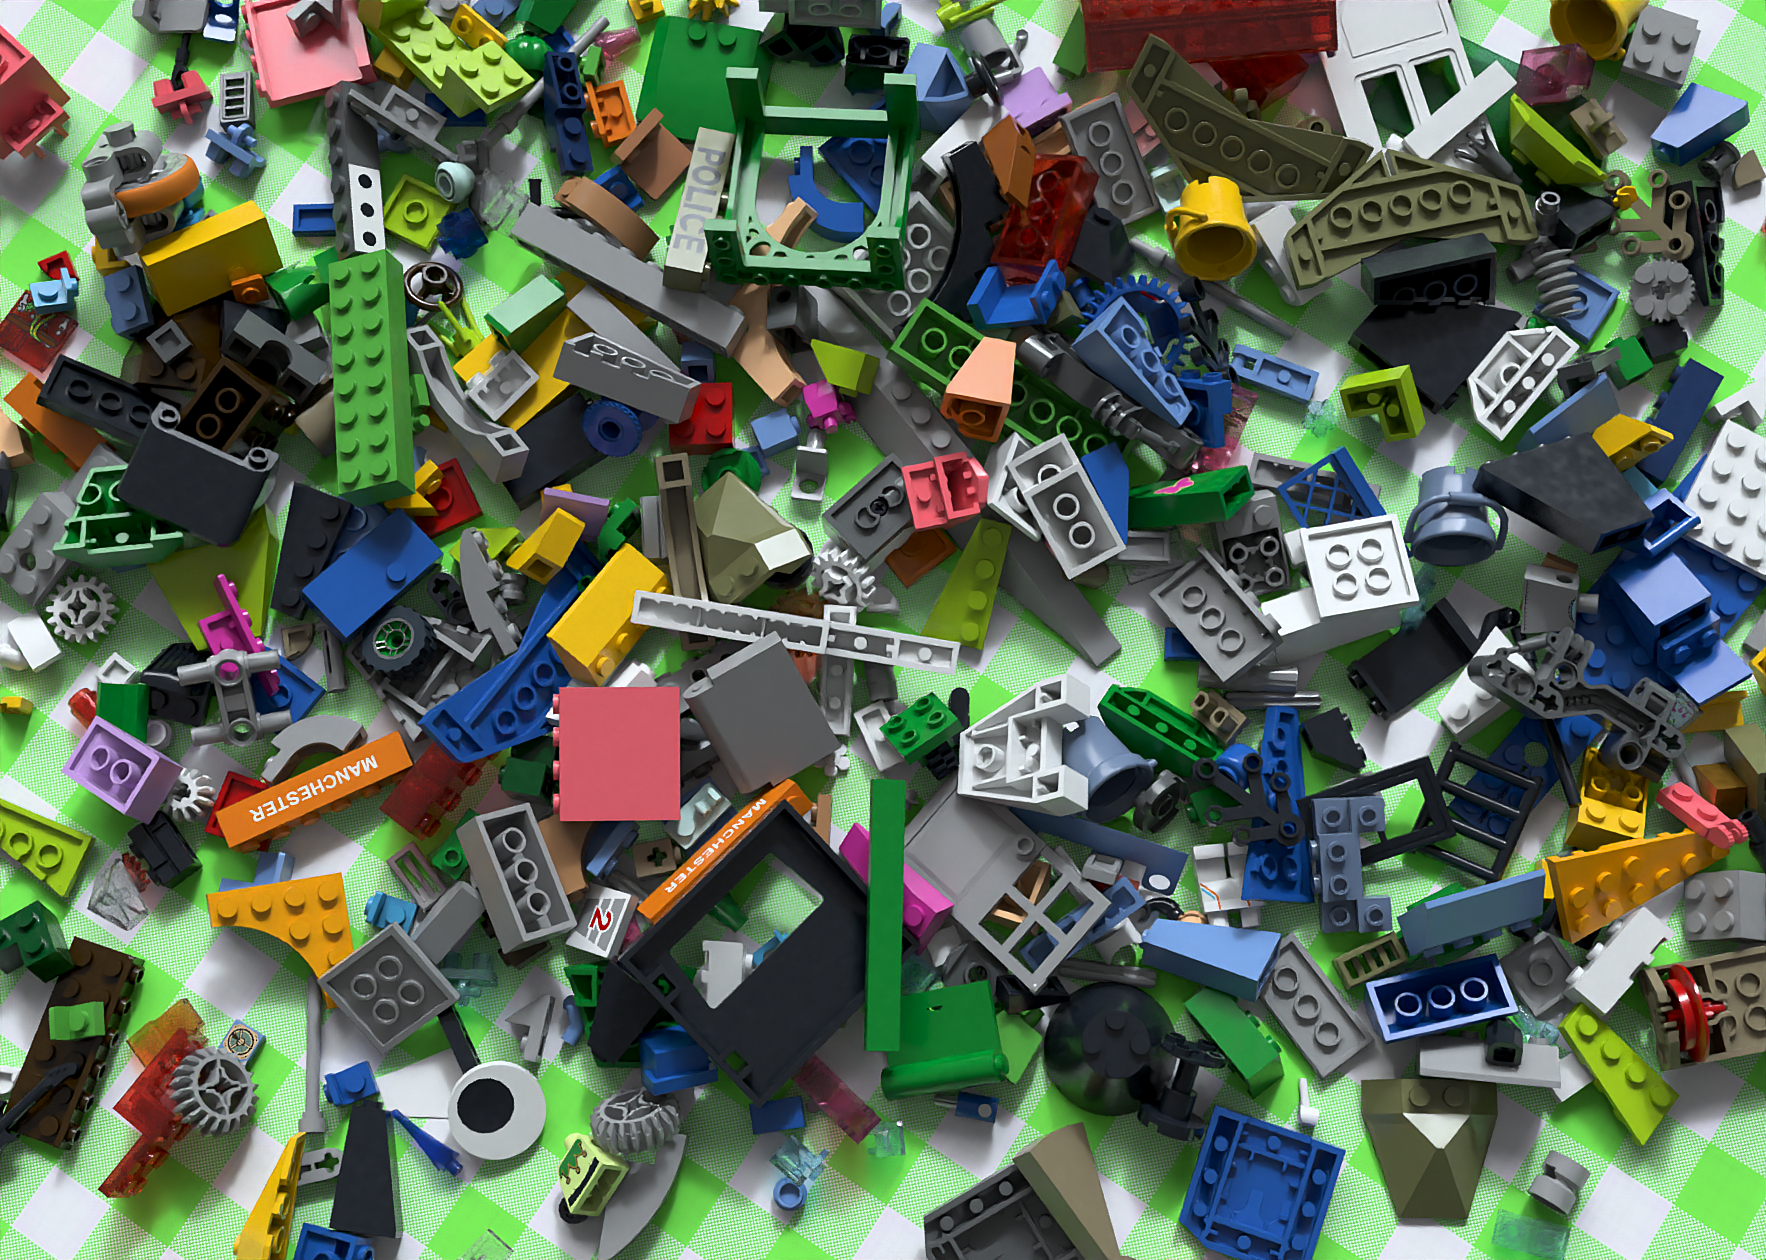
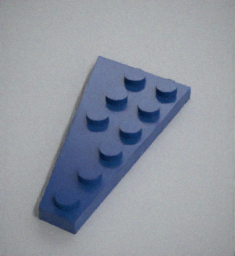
M1279 705L1267 707L1260 755L1263 760L1261 779L1266 803L1269 808L1278 813L1275 793L1269 788V780L1275 773L1283 772L1291 780L1288 795L1292 813L1301 818L1295 801L1305 797L1298 709ZM1274 779L1276 787H1285V782L1282 779ZM1259 817L1252 818L1251 829L1269 826ZM1284 824V831L1287 834H1294V827L1291 824ZM1306 829L1304 838L1295 846H1282L1275 839L1250 842L1248 844L1241 900L1293 904L1315 903L1311 884L1312 866L1309 854V837Z

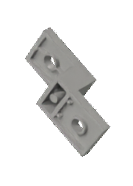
M98 443L64 492H41L0 549V577L32 607L42 604L72 562V560L53 554L52 549L56 542H60L64 534L65 521L73 515L77 506L76 498L90 469L127 464L107 444ZM31 553L36 558V566L33 570L27 564V558Z

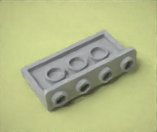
M1200 544L1196 547L1199 554L1149 593V595L1228 687L1284 642L1278 633L1282 627L1271 613L1264 616L1259 610L1262 604L1251 591L1246 594L1242 591L1240 586L1243 583L1232 569L1226 572L1221 567L1224 561L1213 548L1207 551Z

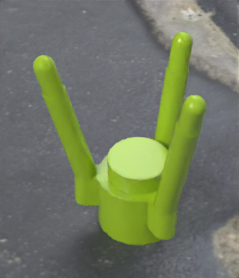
M939 0L941 8L935 12L945 31L949 32L962 24L993 13L995 10L994 6L1006 0H990L965 12L958 1L952 4V0Z
M464 295L460 303L471 330L468 327L462 328L444 302H438L439 308L456 330L452 336L454 343L428 322L425 324L453 352L456 358L466 356L485 339L478 329ZM417 315L415 321L419 322L422 318Z

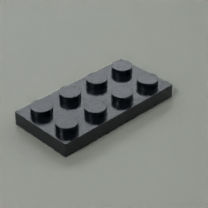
M59 354L36 401V404L135 445H138L153 411L160 402L173 406L178 412L182 405L62 354Z

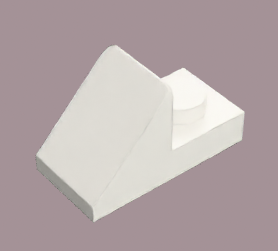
M1766 375L1714 405L1705 414L1711 425L1720 420L1724 422L1727 420L1731 421L1741 414L1752 430L1758 427L1764 420L1766 410Z

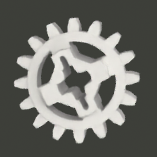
M835 547L832 551L828 548L813 561L814 568L810 575L815 577V579L811 582V585L819 588L820 591L816 595L818 597L823 596L826 599L825 605L857 606L858 614L874 600L872 595L876 592L877 588L870 585L875 580V577L867 574L870 568L869 565L862 566L860 564L861 557L859 555L855 558L851 557L849 549L842 553L839 547Z
M80 574L78 582L68 577V586L64 588L57 584L56 588L59 594L57 596L49 595L48 597L54 602V605L46 607V611L53 615L47 622L51 626L56 627L54 630L55 634L60 637L64 636V639L70 643H73L76 639L78 643L85 645L88 637L96 643L98 642V633L109 634L106 628L107 624L116 625L117 621L111 618V615L119 612V608L111 603L115 602L118 598L113 593H109L111 589L106 583L101 584V580L94 576L88 580L86 576ZM91 591L98 594L101 602L94 600V595L91 594ZM64 618L71 619L74 629L67 625Z

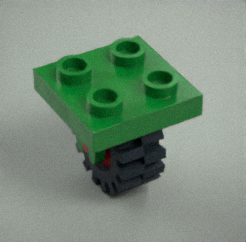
M933 692L919 698L912 706L902 713L891 717L886 724L879 728L884 738L909 766L917 761L922 768L926 766L939 781L959 767V760L951 749L955 746L951 737L964 728L959 719Z

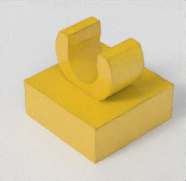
M627 0L637 25L666 15L661 0Z

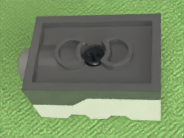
M893 452L822 514L824 533L843 552L849 549L851 557L855 558L859 555L861 557L860 564L862 566L869 565L870 567L867 571L868 575L881 565L886 556L894 549L900 548L915 531L901 474V467L910 465H905Z

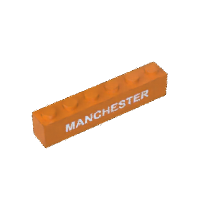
M397 730L217 811L215 815L229 848L236 853L247 854L260 847L259 843L268 838H272V840L281 839L291 833V828L300 824L303 826L312 825L321 820L320 815L331 810L336 813L349 808L352 805L351 801L362 796L364 799L374 797L382 792V787L391 783L394 785L405 783L412 778L411 774L418 770L402 735Z
M787 778L775 786L770 782L648 896L636 910L651 925L765 813L782 799H786L802 817L814 805L794 781Z

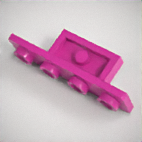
M223 573L217 575L213 585L225 610L197 622V626L211 655H217L225 649L243 650L244 652L247 651L248 654L266 651L259 637L255 638L250 629L252 621L246 609H240L236 600L238 592L234 583L231 580L227 581ZM231 662L220 666L227 673L235 672L238 669V666ZM274 669L257 672L267 696L275 695L279 690L278 685L280 684L277 671Z

